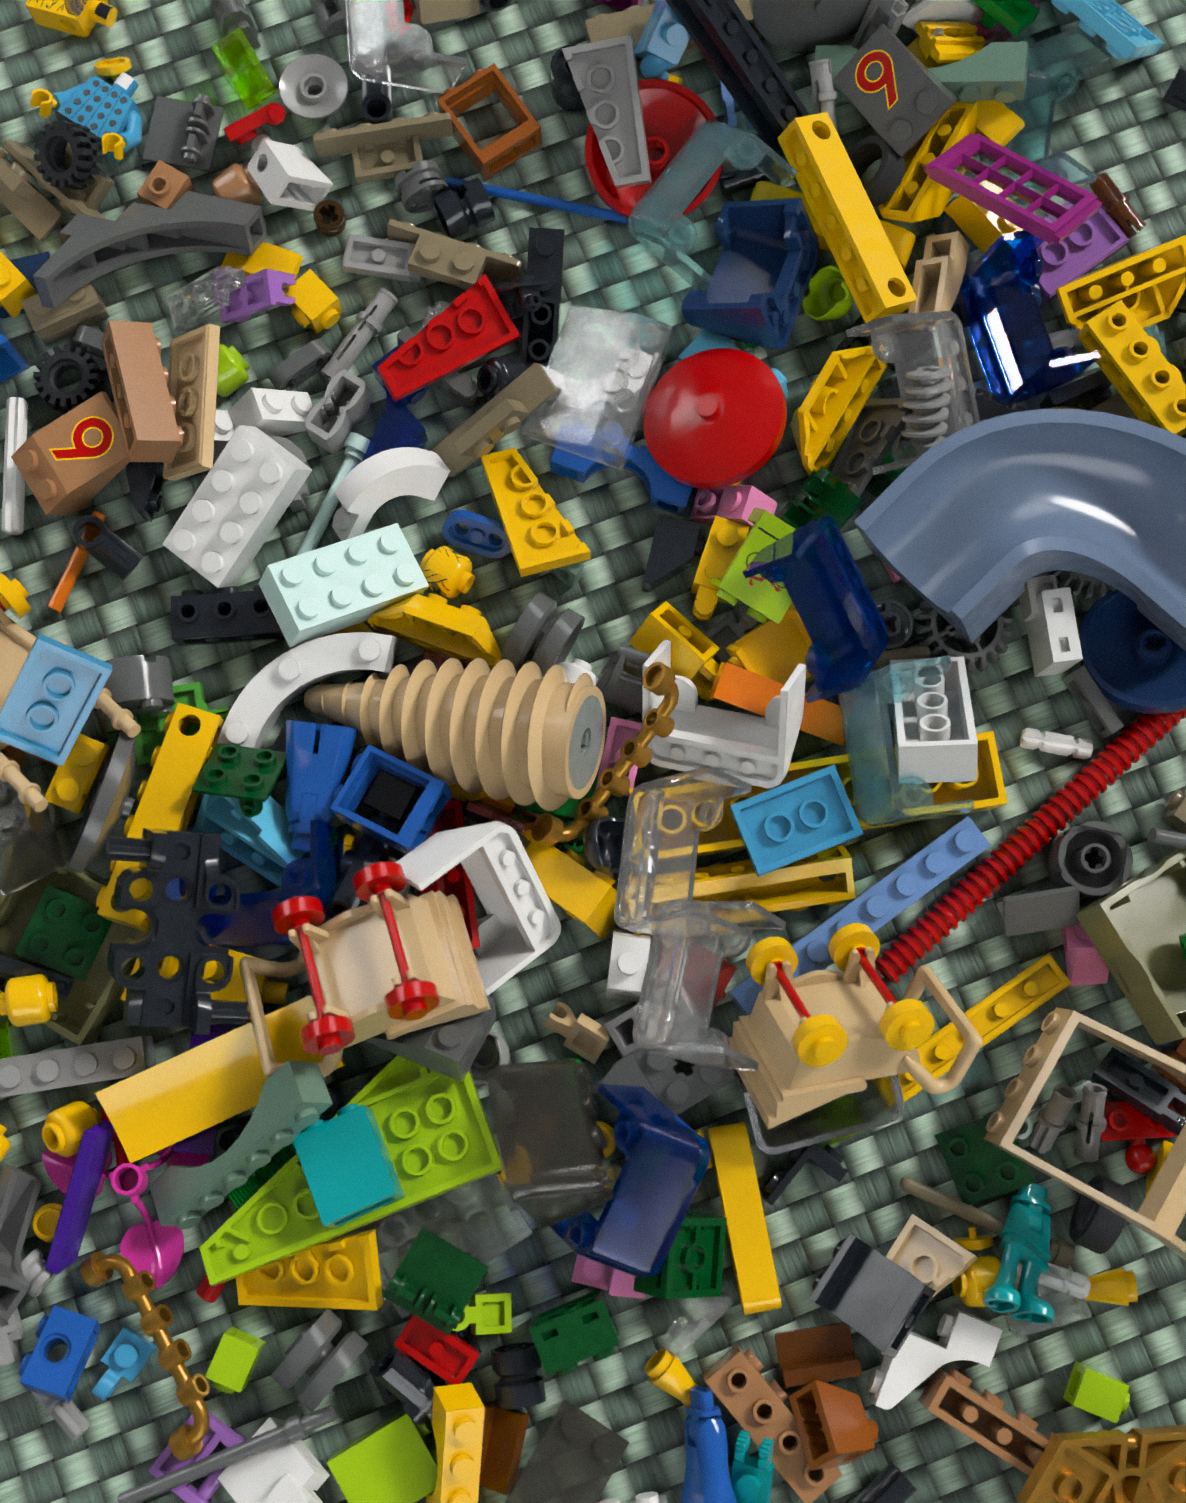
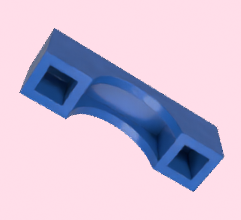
M564 422L550 459V470L552 473L584 483L599 470L610 467L624 468L638 475L645 483L649 492L650 506L684 517L694 487L682 484L667 475L652 457L647 445H641L639 448L627 444V441L618 435L607 434V436L593 432V429L586 424L575 422L571 425Z

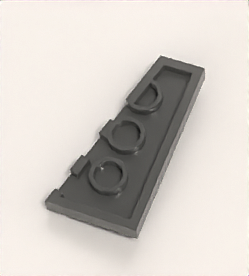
M910 398L867 400L833 458L828 470L858 497L864 491L906 422L902 421V416L913 413V410L903 407V402L911 400Z

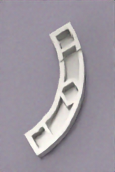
M366 632L333 634L308 641L281 654L252 678L239 694L223 724L218 743L264 749L269 733L280 716V712L295 696H298L312 685L327 677L345 672L380 671L390 673L393 668L399 638Z

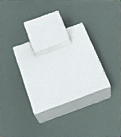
M1055 575L1032 577L1024 583L1025 591L1019 596L1023 622H1026L1034 675L1038 677L1061 674L1083 659L1070 587L1057 589Z
M269 1417L253 1437L285 1424V1420ZM300 1439L296 1442L287 1440L230 1464L217 1479L236 1503H323L314 1491H317L330 1475Z

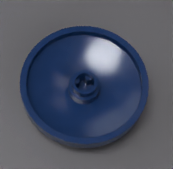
M1119 590L1107 591L1104 597H1099L1091 606L1083 620L1079 636L1083 657L1080 660L1081 666H1085L1104 697L1121 707L1149 714L1171 713L1186 709V651L1139 612L1137 604Z

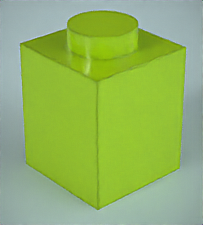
M231 1326L224 1332L205 1378L214 1381L212 1385L219 1391L233 1394L234 1391L240 1393L248 1385L266 1341Z
M1075 1361L1063 1398L1077 1408L1118 1423L1120 1415H1124L1129 1406L1130 1394L1128 1390L1130 1386L1114 1376Z

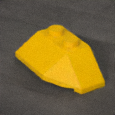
M956 101L911 151L903 156L905 160V173L894 194L883 204L879 205L883 218L914 223L941 216L954 191L930 179V175L925 173L924 170L927 164L970 133L975 135L978 109L976 103ZM957 166L953 171L963 176L966 169Z
M1186 235L1134 254L1056 288L1055 290L1066 322L1081 331L1086 321L1119 300H1122L1127 308L1132 309L1137 314L1143 329L1170 318L1186 288Z
M871 345L833 351L819 376L812 381L809 393L802 405L795 410L790 426L802 464L808 475L812 473L813 469L817 471L820 466L828 469L887 366L878 347Z
M428 593L426 597L420 594L412 595L371 614L367 621L375 631L398 637L400 640L451 658H456L468 664L476 658H482L487 662L490 671L501 661L502 653L485 617L481 616L482 612L467 605H461L460 609L448 605L447 599L434 593Z

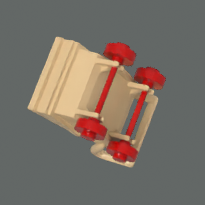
M376 862L361 869L353 877L356 896L360 900L371 901V903L342 912L322 924L325 920L322 903L316 897L296 896L278 904L271 912L274 929L279 934L289 936L291 942L300 950L298 957L293 961L285 963L252 957H243L239 962L263 1074L269 1078L285 1063L275 1062L255 974L286 978L298 975L306 970L316 1012L311 1011L307 1013L310 1023L301 1029L300 1038L303 1050L306 1053L325 1055L323 1060L318 1063L323 1078L336 1069L343 1056L344 1048L385 1032L387 1039H394L412 1031L491 1010L458 898L454 894L445 896L440 890L437 892L430 891L418 897L408 893L400 895L398 893L406 886V878L402 866L396 862Z

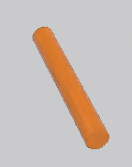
M96 511L92 513L93 516L105 522L107 518L105 515ZM86 526L81 538L86 542H95L99 531L93 526ZM77 546L47 606L61 613L89 555Z

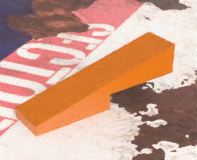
M721 662L709 697L765 717L768 703L773 697L781 694L784 684L733 664ZM805 693L804 715L800 731L843 746L855 712Z

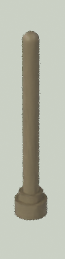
M903 1177L900 1181V1187L903 1191L997 1235L1000 1234L1005 1225V1221L911 1177ZM1060 1238L1057 1241L1050 1239L1051 1261L1048 1263L1068 1269L1075 1254V1245Z

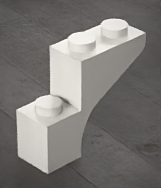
M250 388L229 411L216 410L213 463L216 462L239 425L258 427L268 436H285L307 431L305 429V421L313 407L308 392Z
M951 1306L949 1314L944 1313L939 1322L937 1335L941 1336L939 1342L911 1331L895 1358L881 1351V1354L885 1356L880 1369H874L870 1376L867 1390L871 1392L869 1398L875 1406L882 1409H891L938 1368L948 1362L968 1360L990 1367L1003 1330L994 1323Z

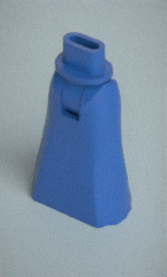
M286 720V815L290 824L288 831L293 832L291 849L321 852L322 837L328 835V831L324 829L329 828L335 816L330 809L332 797L336 789L343 785L359 729Z
M704 1386L691 1387V1404L686 1406V1413L688 1415L684 1423L686 1465L681 1503H737L729 1475L726 1428L721 1419L720 1408L714 1405L713 1390Z

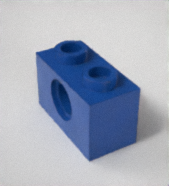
M54 1305L50 1315L45 1314L38 1325L36 1337L39 1339L33 1353L28 1352L20 1365L18 1375L22 1376L20 1379L22 1386L29 1391L69 1404L102 1329L98 1320ZM57 1345L68 1346L67 1354L62 1360L58 1362L48 1361L49 1352L53 1347Z

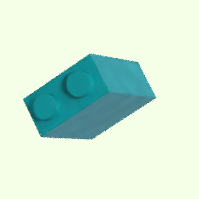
M358 1103L339 1109L336 1112L337 1117L326 1122L320 1119L312 1125L305 1127L302 1133L295 1136L293 1141L322 1224L330 1229H336L405 1197L374 1113L365 1105L359 1106Z

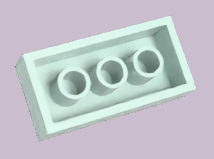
M398 523L267 565L258 583L289 647L367 621L371 614L412 595H423L429 587Z

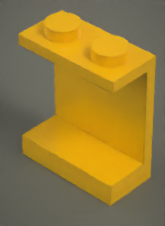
M797 600L791 603L779 624L767 620L765 624H760L725 648L731 657L727 660L728 663L784 685L798 664L806 665V679L821 669L834 671L844 664L809 604Z

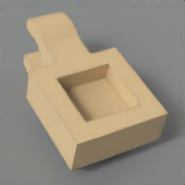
M562 1002L556 1004L544 1024L550 1031L566 1037L563 1046L593 1064L596 1063L611 1037L606 1027L585 1014L581 1013L579 1018L576 1019L572 1009Z

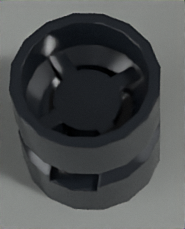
M568 45V46H564V47H562V48H567V47H572V46H577V45ZM560 48L553 55L550 65L553 100L564 110L573 112L583 110L585 108L584 103L577 90L562 48Z
M478 177L460 184L456 193L449 189L432 197L437 215L449 238L454 239L468 233L470 225L479 228L496 220L491 201Z
M534 1342L507 1344L491 1350L493 1372L501 1378L494 1385L497 1408L520 1409L535 1406L546 1401L544 1377L536 1374V1371L542 1367Z

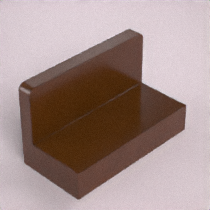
M845 1322L775 1334L781 1380L785 1387L810 1384L814 1380L824 1382L862 1375L860 1360L854 1352L851 1329Z
M497 1403L484 1405L479 1485L503 1495L512 1494L530 1414L517 1409L497 1408Z

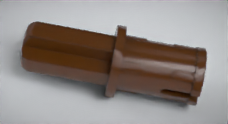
M1104 172L1093 179L1090 183L1091 190L1098 196L1100 202L1103 203L1107 210L1106 213L1112 216L1129 239L1137 234L1129 221L1137 231H1141L1147 225L1128 202L1130 200L1129 195L1124 196L1107 173Z

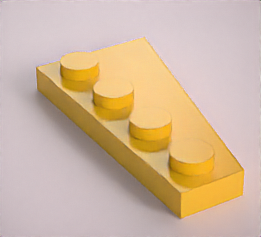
M515 447L481 457V465L521 577L591 559V551L584 542L581 543L575 535L573 526L556 509V503L548 493L545 494L538 484L537 477Z
M376 1229L323 1242L237 1277L236 1285L239 1305L378 1310L383 1305Z

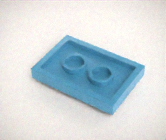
M39 633L0 709V741L63 766L112 672V665Z
M835 765L729 807L757 877L864 834Z

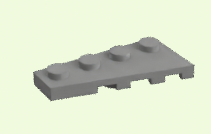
M628 35L562 48L614 185L619 189L652 183L632 36Z

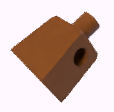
M814 1380L789 1396L809 1470L847 1465L874 1450V1442L878 1437V1426L874 1420L867 1419L861 1398L857 1394L819 1380Z

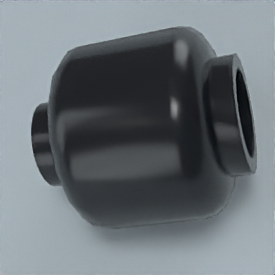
M491 357L479 369L477 375V384L484 398L490 401L527 370L525 363L518 358Z

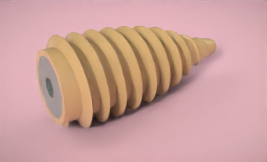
M449 658L437 672L434 663L431 660L425 659L416 666L411 676L407 667L399 664L392 669L387 679L381 680L380 675L374 672L363 682L353 683L352 680H349L347 683L315 685L308 688L304 696L305 707L310 709L312 713L326 717L331 722H338L345 725V727L359 729L357 735H362L367 745H371L430 775H434V777L446 782L447 786L459 783L463 790L474 794L485 790L495 800H503L511 796L513 801L522 806L531 805L536 801L545 811L557 810L569 798L581 799L587 794L597 775L605 743L606 707L601 690L594 686L592 678L588 673H582L575 683H569L566 670L559 664L553 665L543 677L538 664L534 661L527 662L516 673L513 663L507 659L499 661L490 671L487 662L482 658H476L471 661L465 670L458 659Z

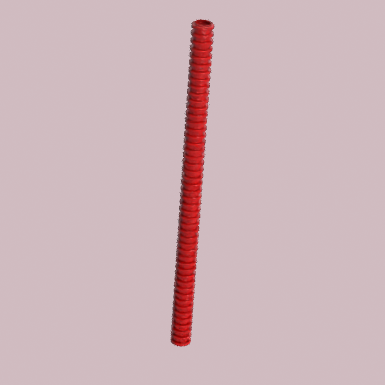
M1186 709L1171 713H1145V715H1139L1137 722L1129 724V730L1124 729L1121 732V737L1117 736L1112 740L1113 745L1108 744L1104 747L1105 752L1101 751L1096 755L1097 760H1090L1088 762L1089 767L1084 766L1080 769V775L1075 774L1072 777L1073 782L1068 781L1064 784V790H1057L1056 797L1052 796L1047 800L1048 805L1042 804L1039 807L1040 812H1033L1031 814L1032 819H1026L1023 822V828L1019 826L1015 829V835H1008L1006 837L1007 842H1001L998 845L999 850H992L990 858L984 857L982 865H976L973 868L974 873L968 872L965 875V881L959 880L957 882L958 887H952L949 890L950 895H943L940 898V904L934 903L932 911L927 910L924 912L925 918H918L915 921V927L909 926L906 935L900 934L898 936L899 941H893L890 944V950L884 949L882 951L883 956L875 959L877 970L889 982L897 984L900 981L898 978L900 975L906 976L909 967H916V960L922 961L925 958V952L931 953L934 944L939 945L942 943L941 937H948L950 929L956 930L959 921L964 922L967 920L966 914H973L975 906L981 907L984 898L989 899L992 897L991 891H998L1000 883L1006 884L1008 876H1014L1017 873L1016 868L1022 869L1025 866V860L1031 861L1033 853L1037 854L1041 851V845L1047 846L1050 843L1049 838H1056L1058 836L1057 831H1063L1066 828L1065 823H1072L1074 815H1081L1083 813L1082 808H1088L1091 805L1090 800H1097L1099 798L1098 793L1106 792L1107 785H1113L1115 778L1123 776V770L1128 771L1132 767L1131 763H1137L1140 760V756L1148 753L1147 748H1153L1156 745V741H1161L1164 738V733H1170L1172 726H1177L1180 723V719L1186 718Z

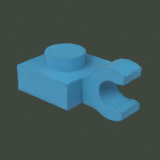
M124 1326L100 1360L109 1366V1369L98 1381L92 1393L105 1401L107 1397L109 1398L123 1377L132 1383L146 1365L157 1346L129 1326Z

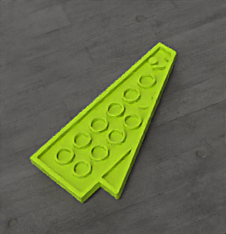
M397 1055L345 1106L358 1103L359 1106L365 1105L373 1111L405 1197L336 1229L324 1227L296 1153L199 1247L210 1286L220 1285L505 1169L470 1069L461 1083L434 1070L430 1072L429 1068Z

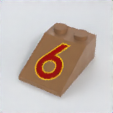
M101 391L32 434L11 456L46 515H76L129 463L117 410L106 392Z

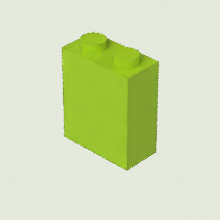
M403 1409L333 1452L327 1461V1465L347 1502L415 1503L435 1491L437 1482V1451L428 1435L432 1432L430 1425L427 1422L423 1425L416 1423Z

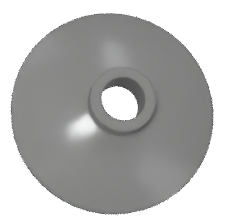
M308 54L296 58L287 65L280 77L279 92L284 105L291 113L303 119L318 120L331 116L341 108L348 94V80L343 68L332 58L321 54ZM314 90L321 91V93L317 95H310L311 92Z

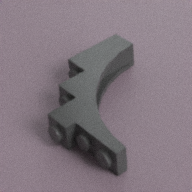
M187 191L170 210L133 202L116 221L78 213L59 232L62 246L33 275V279L42 306L55 309L72 293L92 280L115 269L142 260L190 252H227L252 256L267 238L262 206Z

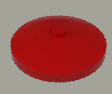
M663 79L638 80L652 183L617 189L591 123L588 127L584 145L586 171L600 199L620 216L643 224L670 223L682 219L695 211L707 199L716 185L723 163L724 148L722 134L718 122L708 105L687 87Z
M731 348L701 351L686 357L670 368L654 387L644 413L643 428L645 441L652 457L661 469L674 480L696 488L726 487L754 474L774 454L785 431L787 403L783 389L775 374L756 356Z

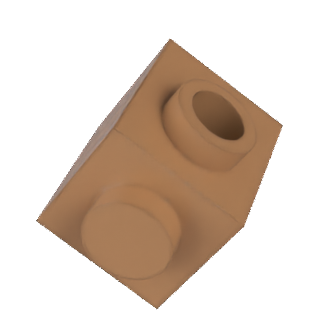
M159 160L138 190L137 195L142 204L170 210L187 191H196L189 176Z

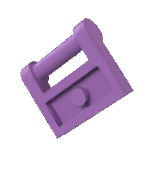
M208 1410L209 1429L206 1436L202 1439L203 1446L201 1452L187 1461H180L173 1455L168 1444L148 1472L158 1478L209 1456L219 1442L229 1448L248 1439L233 1431ZM193 1415L188 1418L185 1424L194 1425ZM226 1467L211 1472L199 1488H195L188 1482L171 1489V1491L186 1503H212L211 1497L221 1485L217 1478Z

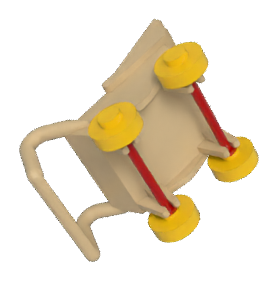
M852 923L840 928L832 936L828 945L830 957L842 971L815 970L793 979V974L798 966V956L791 944L782 937H768L757 942L747 954L746 967L754 981L764 986L763 991L759 992L751 1014L739 1016V1021L733 1022V1036L725 1038V1049L768 1129H771L843 1095L865 1090L867 1088L865 1080L909 1072L926 1092L934 1095L946 1094L954 1090L961 1083L983 1044L982 1037L932 969L927 965H922L918 968L901 1001L897 1002L875 970V959L880 951L878 938L869 926L862 923ZM926 986L965 1039V1043L948 1073L940 1079H935L921 1064L917 1047L929 1039L935 1026L932 1014L925 1004L919 1001Z

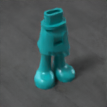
M1033 1183L1019 1188L1018 1195L1012 1196L1011 1208L1005 1225L999 1234V1237L1002 1239L1000 1246L1004 1248L1003 1257L995 1283L984 1293L983 1302L989 1309L999 1313H1010L1011 1318L1019 1321L1051 1324L1054 1320V1309L1049 1303L1038 1298L1040 1274H1048L1050 1270L1048 1262L1051 1261V1220L1047 1214L1050 1213L1051 1206L1046 1203L1048 1190ZM1020 1262L1022 1269L1018 1289L1015 1290L1017 1269Z

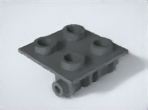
M198 94L197 98H194L192 102L157 96L142 160L155 163L161 160L172 166L210 172L224 107L213 106L210 103L211 98L206 94Z

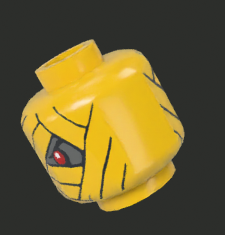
M441 546L436 550H429L420 564V569L429 585L428 589L447 599H453L461 592L466 594L471 589L475 580V575L472 574L473 566L471 560L447 546Z

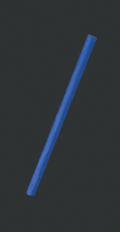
M446 176L445 179L448 187L459 189L460 184L468 181ZM483 184L488 196L624 224L627 223L626 218L610 209Z

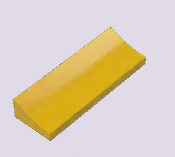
M312 995L265 1015L275 1062L286 1063L289 1060L319 1063L323 1060L325 1055L306 1053L303 1050L300 1038L301 1029L310 1023L307 1013L311 1011L316 1012ZM252 1022L102 1089L96 1092L95 1095L112 1123L129 1162L134 1163L256 1107L263 1084L268 1077L263 1074ZM343 1057L340 1059L335 1070L346 1065Z

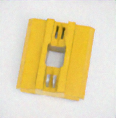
M919 21L914 25V29L920 37L917 43L926 59H929L931 55L937 63H955L984 48L985 39L983 36H977L976 32L978 29L976 25H970L968 22Z

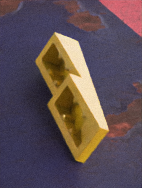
M919 36L907 47L927 68L951 64L937 63L931 55L929 59H926L917 44L920 39ZM996 100L975 102L978 108L975 134L978 133L1005 147L1025 127L1024 120L1005 104Z

